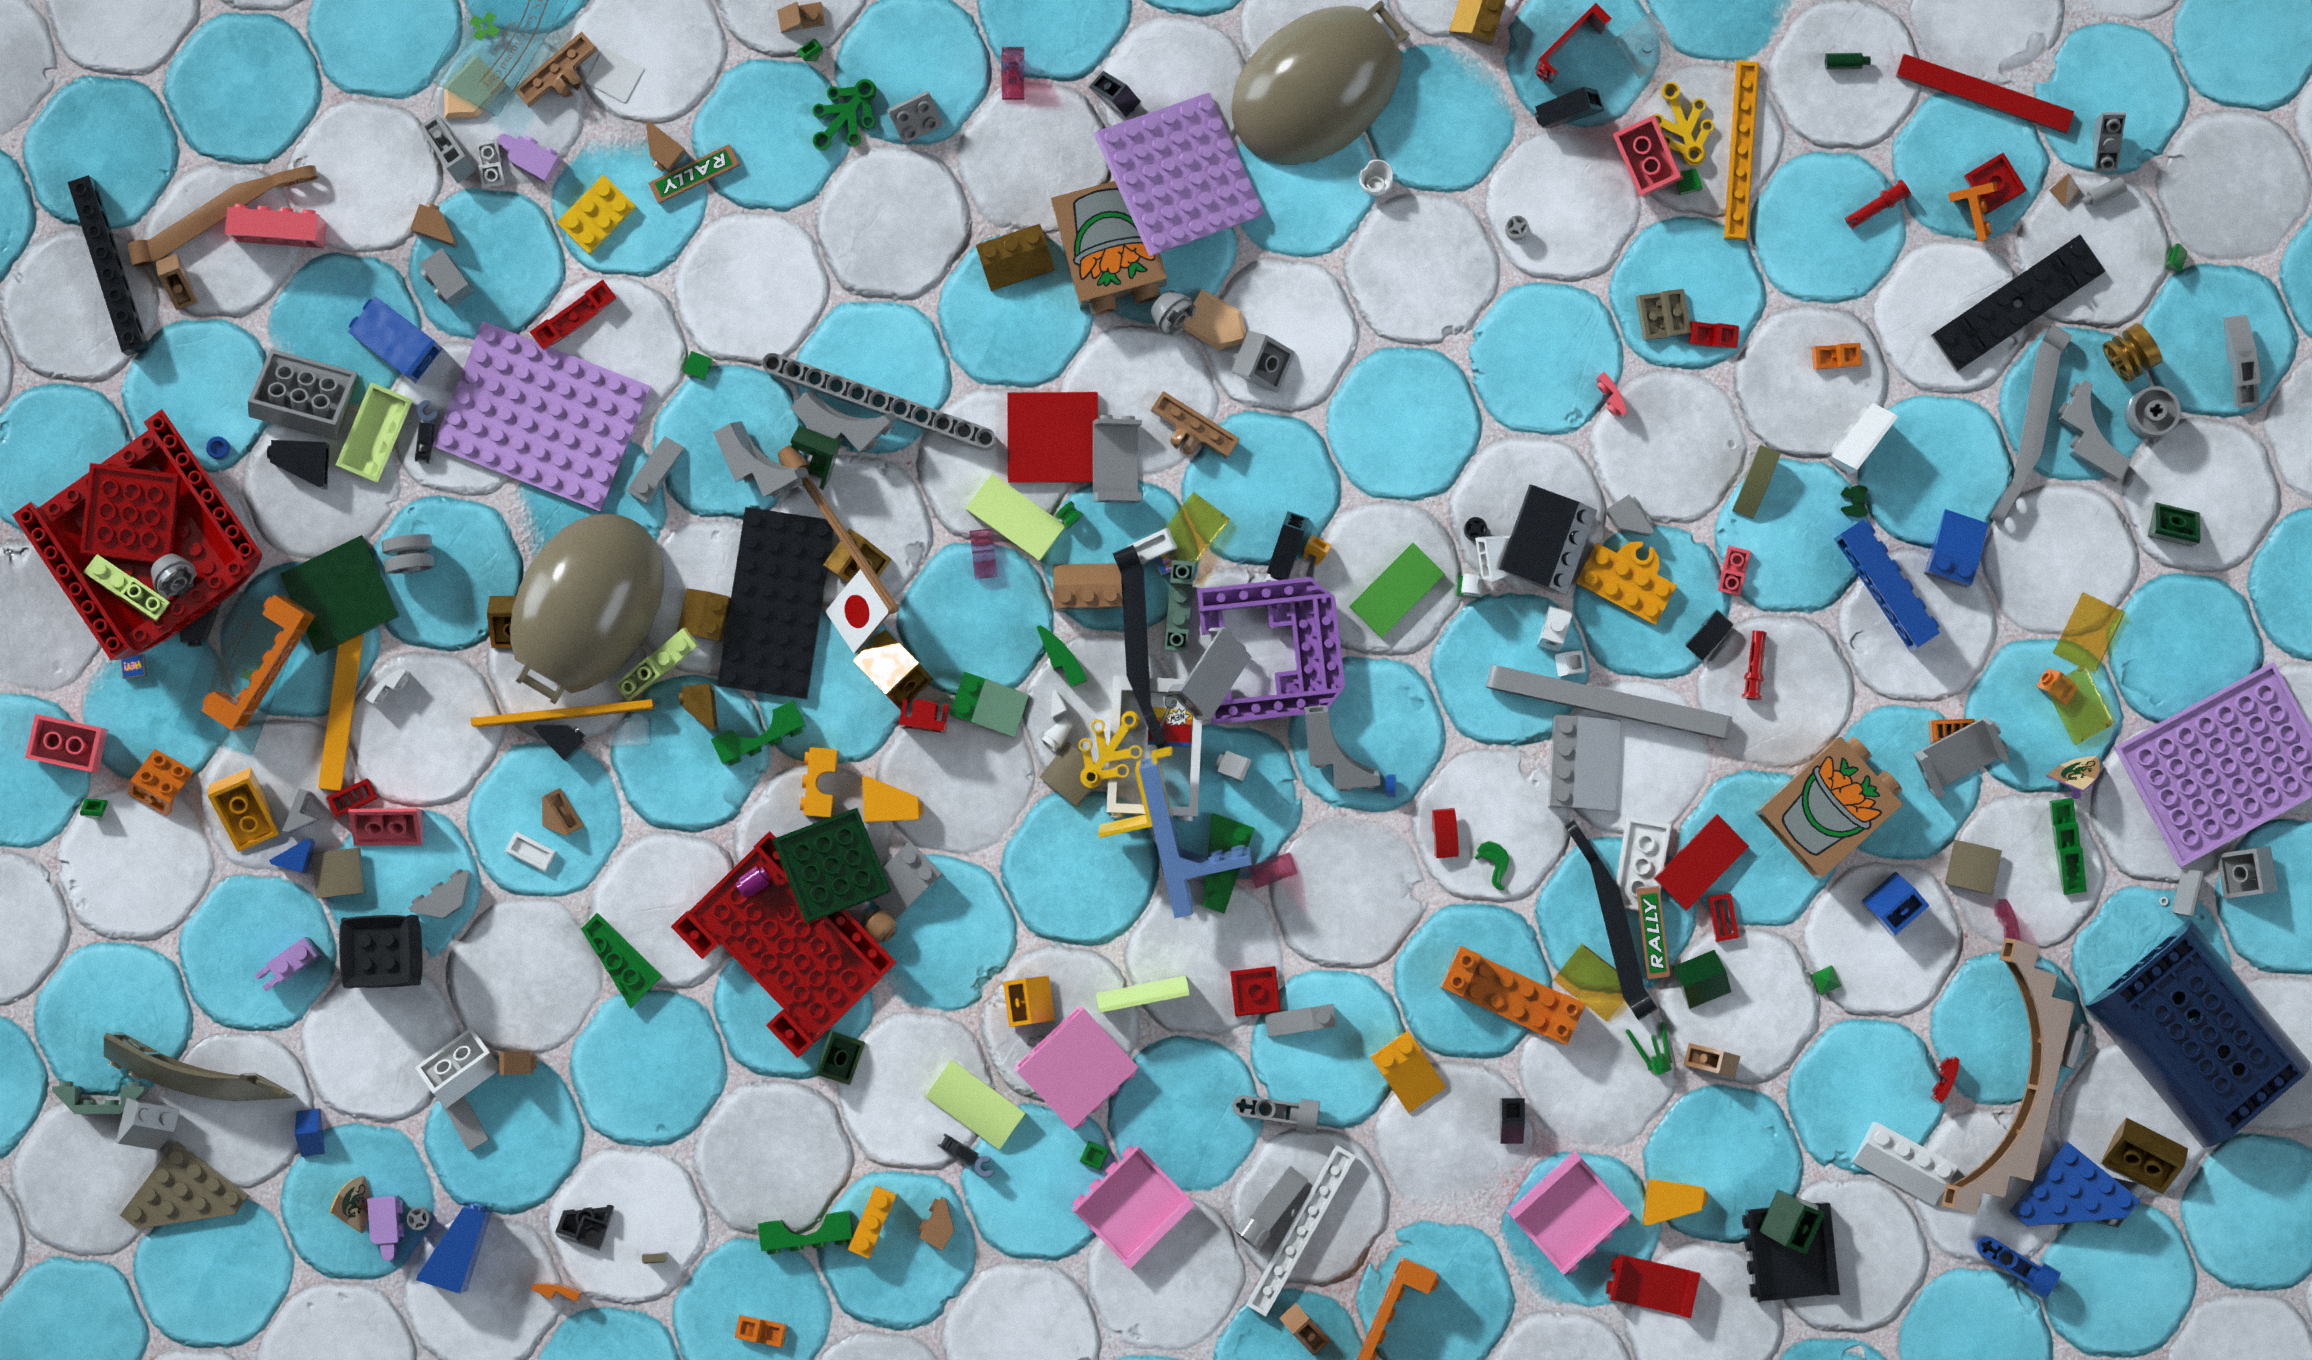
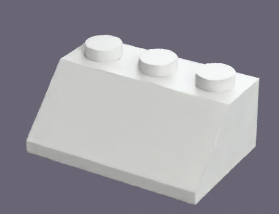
M1874 403L1869 407L1864 406L1857 415L1859 418L1855 425L1851 423L1843 434L1846 436L1841 443L1837 441L1829 452L1832 455L1829 460L1848 475H1852L1898 418L1896 414Z
M471 1027L415 1068L444 1109H446L499 1071V1064Z

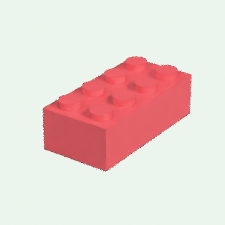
M243 204L227 207L225 234L234 242L324 249L326 221L319 214H316L314 210L303 209L302 213L293 212L291 208H280V211L271 210V207L257 206V209H248V205Z

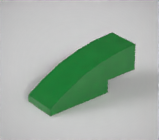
M1037 626L1053 670L1063 668L1070 688L1087 682L1080 664L1065 644L1043 626Z

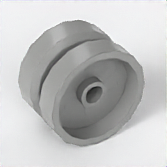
M2150 386L2136 393L2128 401L2125 408V421L2128 428L2136 436L2143 439H2156L2170 432L2178 424L2181 416V405L2177 397L2169 389L2161 386Z
M430 534L405 535L381 541L382 552L388 556H393L384 561L386 574H410L436 567L434 555L421 553L433 547Z

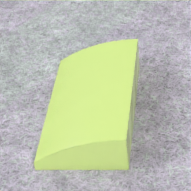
M370 382L335 466L378 483L413 400Z
M993 473L966 507V511L1038 562H1041L1065 528L1062 522Z
M1186 975L1096 993L1099 1013L1190 995Z
M954 1060L948 1063L925 1096L998 1150H1000L1026 1114V1112Z

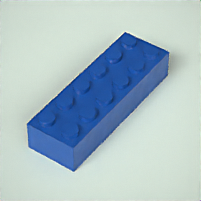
M1863 519L1834 538V540L1908 650L1912 651L1940 633L1938 630L1940 626L1933 616L1929 617L1925 609L1927 607L1920 597L1916 598L1912 592L1914 588L1907 578L1903 579L1899 573L1901 571L1900 566L1894 559L1891 561L1887 555L1888 549L1882 541L1878 542L1874 536L1876 532L1873 526Z

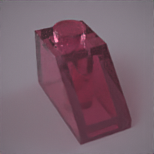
M1002 47V100H1024V47Z
M1290 852L1248 867L1255 889L1298 873Z

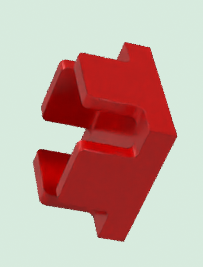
M903 698L901 716L899 718L900 727L946 734L949 712L948 704L943 706L942 720L937 721L938 705H936V702L915 699L913 701L912 715L907 717L909 700Z

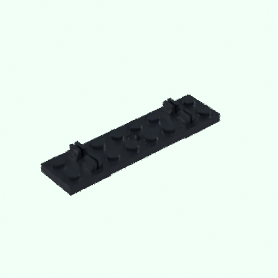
M2078 235L1934 332L1931 337L1954 370L1958 372L2103 274L2106 270L2083 237ZM2015 300H2020L2022 302V306L2020 308L2014 306Z

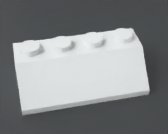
M1872 1122L1852 1160L1856 1165L1933 1206L1945 1191L1946 1183L1950 1184L1959 1167L1878 1122Z

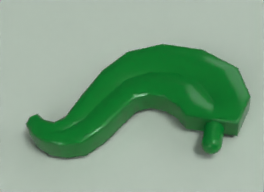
M1492 841L1482 843L1477 849L1478 854L1475 856V859L1478 860L1482 856L1484 859L1492 860L1495 863L1491 882L1496 889L1504 890L1505 886L1501 885V880L1509 864L1507 851L1500 844Z

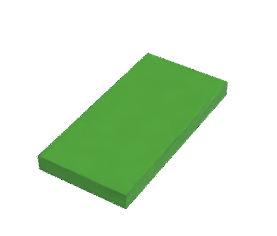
M1412 543L1349 607L1382 638L1445 573Z

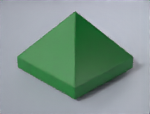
M812 39L799 48L797 52L804 61H818L823 47L816 39Z
M85 799L80 815L94 820L103 817L108 800Z
M1832 965L1811 974L1820 995L1841 987Z

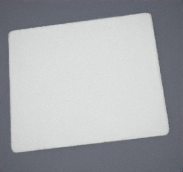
M603 48L586 83L626 103L644 68L607 48Z

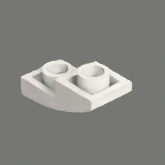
M498 139L475 143L482 188L505 184Z
M401 668L389 674L369 692L365 699L375 705L378 702L382 703L388 695V687L397 691L398 688L402 689L409 679L407 677L409 672Z

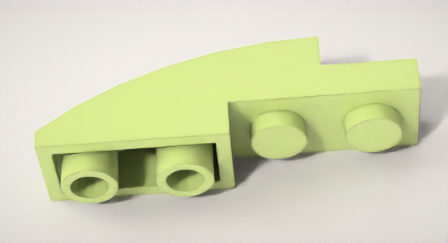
M98 554L83 572L86 576L104 587L106 591L155 621L158 620L170 604L168 600L134 577H130Z
M686 627L682 628L614 685L626 701L630 702L680 664L699 644Z

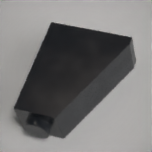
M1582 87L1535 106L1537 111L1535 118L1542 128L1550 129L1603 112L1604 108L1598 90Z
M271 440V446L268 445L267 458L270 459V463L323 490H327L330 449L328 443Z
M1287 511L1267 570V574H1270L1272 578L1276 580L1289 579L1309 518Z
M222 602L181 630L180 642L188 643V647L202 646L201 642H207Z

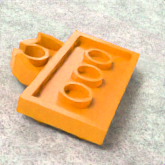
M1641 541L1630 542L1622 546L1617 553L1596 543L1575 583L1656 625L1677 585L1657 575L1660 565L1655 549L1651 546L1648 549V558L1646 560H1639L1636 557V550L1643 546Z

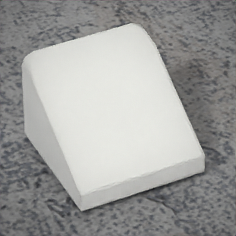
M1582 650L1555 655L1559 677L1586 672Z
M1057 690L1052 691L1051 718L1053 719L1067 710Z

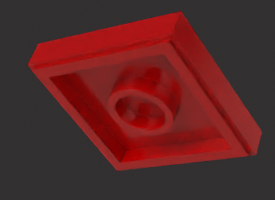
M2004 152L1964 175L1970 188L1996 182L1998 191L1980 195L1981 199H1985L1986 214L2027 191Z
M1275 966L1230 971L1235 1017L1281 1011Z

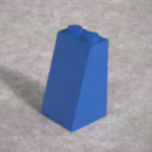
M376 296L373 300L369 299L363 306V313L359 317L356 316L349 324L350 329L348 333L416 384L443 348Z
M474 1202V1204L471 1203L461 1209L417 1275V1281L459 1294L467 1291L492 1211L486 1210V1205Z

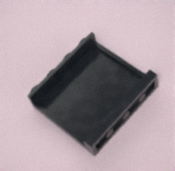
M1829 1202L1813 1203L1818 1205L1825 1212V1215L1807 1254L1786 1247L1759 1231L1769 1207L1745 1210V1215H1742L1743 1229H1747L1748 1238H1744L1746 1252L1750 1254V1261H1747L1748 1275H1752L1753 1284H1749L1750 1297L1754 1298L1755 1302L1761 1303V1301L1821 1295H1840L1831 1206Z

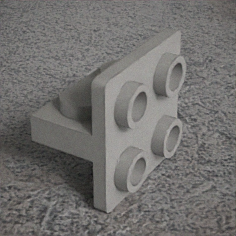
M925 91L887 109L903 144L943 126L929 91Z

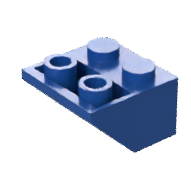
M1896 871L1861 901L1891 936L1898 934L1930 906L1919 892Z

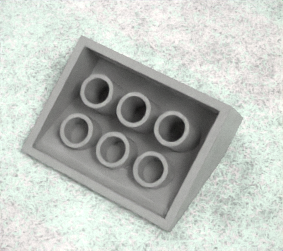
M270 349L248 399L249 417L336 440L345 419L357 372Z
M1569 715L1553 716L1548 807L1616 811L1621 720Z

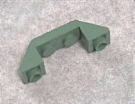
M1172 560L1164 651L1187 652L1195 563L1192 561Z
M61 1081L59 1086H52V1091L74 1114H123L127 1098L140 1100L149 1091V1086H142V1082H128V1086H121V1104H119V1100H105V1104H96V1100H82V1104H80L81 1086H73V1081Z

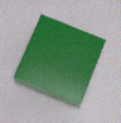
M691 351L683 372L705 381L713 359Z
M1089 1140L1080 1158V1162L1100 1171L1109 1149Z

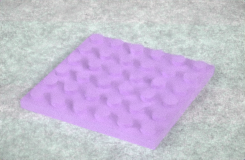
M1210 93L1109 126L1094 133L1149 257L1257 219L1265 214Z

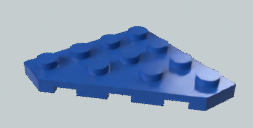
M2067 1141L2012 1206L2009 1213L2027 1227L2111 1219L2119 1220L2126 1219L2141 1200Z

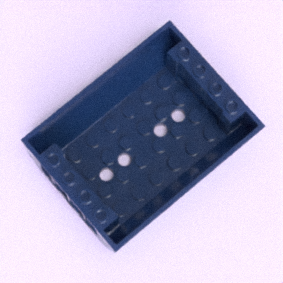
M2190 919L2085 1006L2203 1148L2214 1146L2235 1135L2303 1078L2311 1065V1062ZM2177 991L2181 992L2184 996V1001L2180 1005L2175 1004L2172 999L2173 994ZM2192 1009L2196 1010L2199 1014L2198 1020L2194 1023L2190 1022L2187 1017L2188 1012ZM2221 1045H2225L2229 1050L2226 1058L2218 1056L2217 1050ZM2236 1063H2240L2244 1068L2240 1076L2234 1075L2232 1071Z

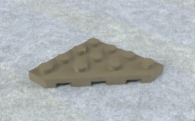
M175 1141L120 1216L137 1229L233 1215L238 1212L250 1195L178 1141Z

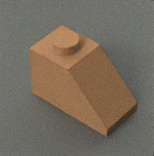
M648 121L646 129L650 157L654 161L652 165L661 172L666 170L670 173L687 152L683 146Z
M427 203L426 206L419 204L410 229L418 235L457 247L458 243L444 214L439 211L440 207L431 203Z
M177 253L156 261L158 277L176 310L197 303L198 301L191 282Z
M1689 1043L1683 1065L1735 1078L1741 1056Z
M533 1051L499 1052L500 1075L534 1074V1069H537V1055H533Z
M1297 1303L1279 1318L1313 1356L1330 1341Z

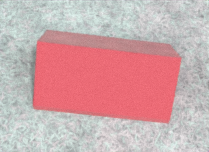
M422 809L348 810L354 846L422 845Z

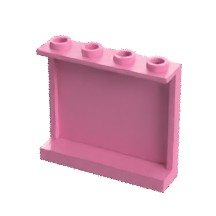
M1081 1004L1014 1066L1017 1073L1071 1130L1083 1125L1087 1120L1086 1116L1092 1111L1096 1112L1103 1105L1102 1101L1106 1097L1116 1094L1120 1089L1119 1085L1123 1081H1129L1133 1078L1138 1068V1065L1092 1018Z
M1130 1145L1121 1154L1124 1158L1118 1164L1114 1161L1105 1170L1107 1175L1102 1180L1097 1178L1089 1186L1091 1191L1086 1196L1081 1194L1072 1203L1075 1206L1072 1211L1087 1224L1129 1269L1195 1205L1138 1145L1134 1148Z
M1576 1151L1567 1156L1507 1211L1512 1219L1563 1275L1565 1273L1569 1275L1579 1267L1578 1262L1583 1257L1588 1259L1595 1253L1596 1249L1594 1247L1598 1243L1602 1242L1604 1244L1613 1236L1612 1231L1617 1226L1622 1228L1630 1221L1628 1216L1631 1214Z

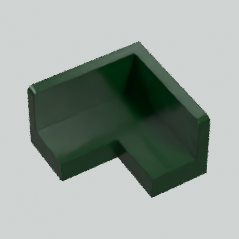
M799 425L791 438V448L812 455L808 474L821 478L819 489L824 490L831 478L841 441Z

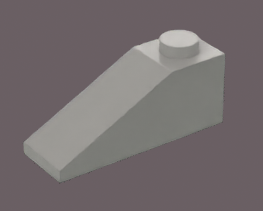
M438 114L419 126L457 184L476 172Z
M664 436L637 473L627 492L650 505L684 450V447Z
M1333 1004L1265 1014L1268 1037L1337 1027Z

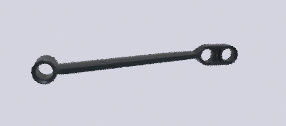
M1134 545L1112 553L1122 580L1126 675L1157 749H1162L1169 746L1151 705L1144 569Z
M1575 820L1565 825V828L1591 866L1622 995L1639 1021L1658 1008L1644 988L1620 888Z

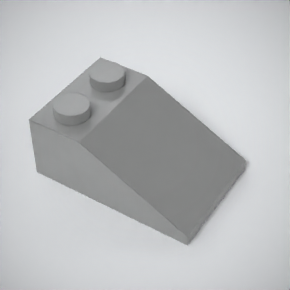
M909 841L882 868L891 892L872 900L896 920L943 874Z

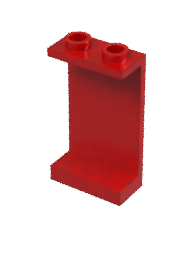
M1595 3L1538 59L1535 66L1536 75L1543 82L1548 81L1551 84L1556 77L1557 71L1548 61L1588 22L1602 34L1608 28L1612 18Z
M1617 1254V1258L1612 1259L1610 1271L1613 1272L1612 1281L1608 1280L1605 1294H1609V1300H1616L1691 1318L1701 1273L1622 1254Z

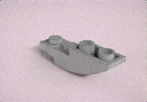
M2247 315L2225 317L2223 322L2227 363H2231L2235 408L2260 405L2258 384L2261 383L2256 346Z

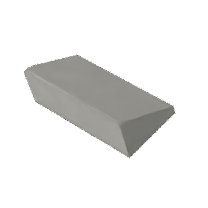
M2190 869L2182 870L2172 907L2173 913L2187 917L2194 915L2204 872Z

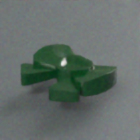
M1857 485L1851 488H1844L1840 495L1853 498L1851 501L1853 505L1840 509L1845 516L1851 515L1861 518L1868 515L1865 507L1867 487Z

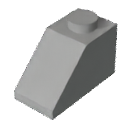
M1226 750L1225 755H1219L1215 766L1218 767L1217 773L1242 783L1252 760Z

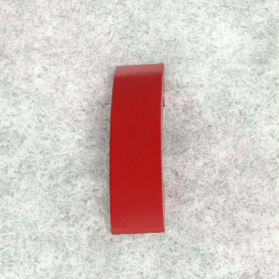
M603 279L584 292L585 295L550 320L546 319L530 331V334L542 350L551 347L576 331L616 299V296Z

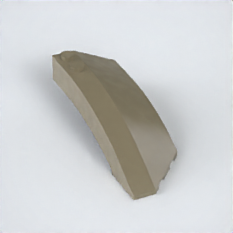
M123 1032L106 1033L104 1036V1057L109 1059L108 1064L117 1069L123 1067L129 1070L128 1074L138 1080L144 1078L163 1087L186 1094L228 1101L293 1098L295 1095L293 1092L257 1073L235 1075L207 1070L166 1056Z

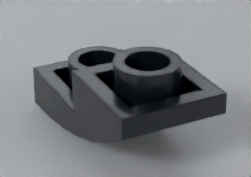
M1716 609L1701 624V628L1686 642V647L1703 661L1723 639L1734 623Z

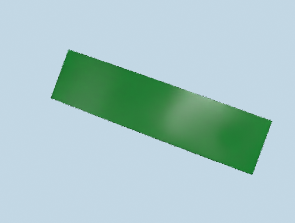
M2066 798L2049 801L2055 851L2063 894L2087 892L2083 848L2080 846L2074 800Z

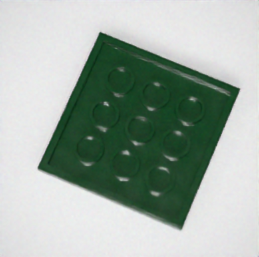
M363 535L280 573L290 598L316 615L306 630L316 655H320L400 617Z
M858 808L772 839L805 924L812 923L891 892Z

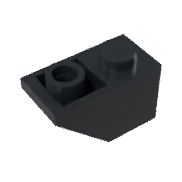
M1500 1098V1144H1523L1525 1098Z

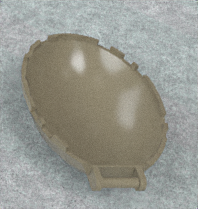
M1382 0L1368 11L1357 6H1336L1313 11L1278 30L1249 58L1238 77L1231 104L1232 121L1236 133L1247 149L1265 161L1268 160L1280 163L1281 165H1298L1300 163L1315 162L1323 157L1335 154L1351 144L1367 130L1383 109H1385L1396 88L1402 63V54L1397 46L1410 36V33L1407 30L1404 31L1384 8L1385 4ZM1376 13L1389 26L1397 38L1393 40L1383 26L1373 17Z
M592 515L564 527L538 552L525 573L512 607L510 643L515 660L524 665L515 680L519 684L523 682L550 698L551 703L556 704L564 690L571 694L587 690L615 674L632 657L652 627L660 608L664 590L662 556L656 542L645 528L634 520L620 515ZM531 669L557 684L556 691L527 675L529 670Z

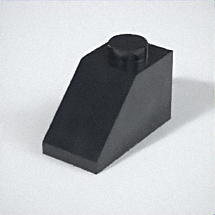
M1102 71L1089 86L1106 104L1124 117L1132 113L1141 102L1127 84L1105 71Z
M535 725L533 727L566 762L586 744L583 740L585 735L577 726L574 729L568 725Z

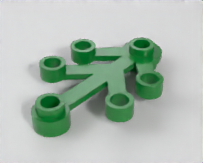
M862 79L856 83L855 87L837 88L833 86L827 90V96L831 101H837L840 97L854 96L849 103L832 105L819 103L814 105L812 111L816 118H823L827 114L840 113L825 132H817L814 135L813 144L817 150L825 151L831 146V138L847 119L849 130L847 141L849 145L855 147L860 144L861 137L857 129L856 108L861 102L864 117L861 120L862 126L868 130L875 126L871 100L876 96L877 89L871 80ZM864 87L870 89L868 94H862L861 90ZM836 90L838 95L831 97L830 92ZM819 107L824 109L820 115L815 113ZM868 118L873 121L869 126L864 124V121ZM851 136H857L858 141L852 143L850 141ZM820 139L827 141L824 146L818 144Z

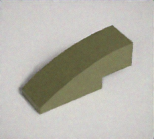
M1762 445L1757 447L1732 511L1752 519L1754 518L1781 455L1780 452Z

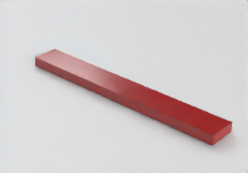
M1907 54L1902 55L1896 73L1897 77L2065 134L2069 130L2075 112Z

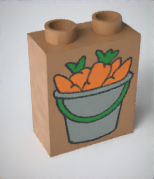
M1115 181L1051 198L1052 208L1080 309L1089 307L1091 315L1096 316L1118 309L1116 299L1133 295L1135 304H1142L1154 301L1161 296L1159 288L1167 286V277L1161 255L1157 254L1149 257Z
M1854 736L1847 742L1842 737L1832 740L1754 812L1815 879H1821L1903 805L1896 797L1903 790L1900 784L1887 771L1883 770L1877 776L1865 762L1872 755Z

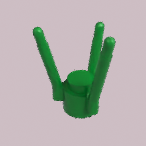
M1664 1022L1661 1023L1664 1053L1660 1052L1656 1037L1652 1035L1651 1040L1656 1055L1651 1057L1652 1061H1650L1631 1031L1627 1029V1035L1645 1061L1649 1071L1653 1070L1655 1075H1660L1672 1070L1670 1065L1672 1059L1670 1057Z

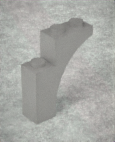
M2083 380L2079 384L2075 383L2070 390L2069 395L2072 397L2068 403L2064 402L2058 410L2060 417L2057 421L2080 435H2076L2070 443L2069 447L2072 449L2069 455L2116 482L2122 478L2132 460L2113 448L2099 431L2091 409L2092 384Z
M814 390L805 392L790 407L810 430L841 442L847 438L859 452L872 450L879 443L877 439L882 434L884 436L887 435L894 428L892 424L897 420L892 413L877 418H857L845 415L825 403Z
M742 421L729 423L713 432L734 481L744 480L745 483L756 480L763 497L773 496V498L782 496L786 493L785 489L789 487L791 489L803 484V479L809 477L806 468L785 467L766 457L755 446Z
M1327 705L1304 707L1310 766L1324 768L1328 764H1332L1335 790L1339 789L1346 792L1351 791L1353 788L1373 789L1375 786L1380 785L1378 769L1367 767L1355 761L1336 741L1330 727Z

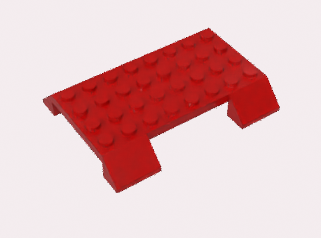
M769 831L753 846L754 849L691 910L686 911L671 928L702 960L719 945H722L783 1008L766 1026L799 1058L879 982L897 962L847 910L805 924L772 843V839L776 837ZM755 866L765 867L771 876L769 879L770 885L754 896L745 898L737 888L736 882Z

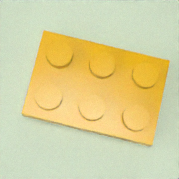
M602 175L556 223L590 255L636 208V205L605 175Z

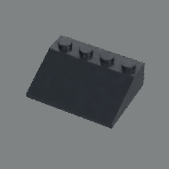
M1529 484L1499 570L1549 592L1567 595L1597 510L1581 502Z

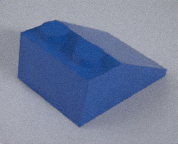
M1945 509L1924 574L1966 588L1971 586L1979 565L1988 523Z

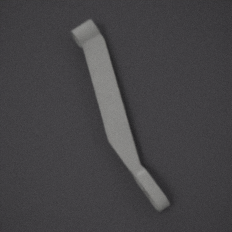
M2054 324L2045 333L2037 350L2014 477L1990 516L1991 519L1999 524L2002 523L2042 454L2060 355L2072 337L2071 334Z

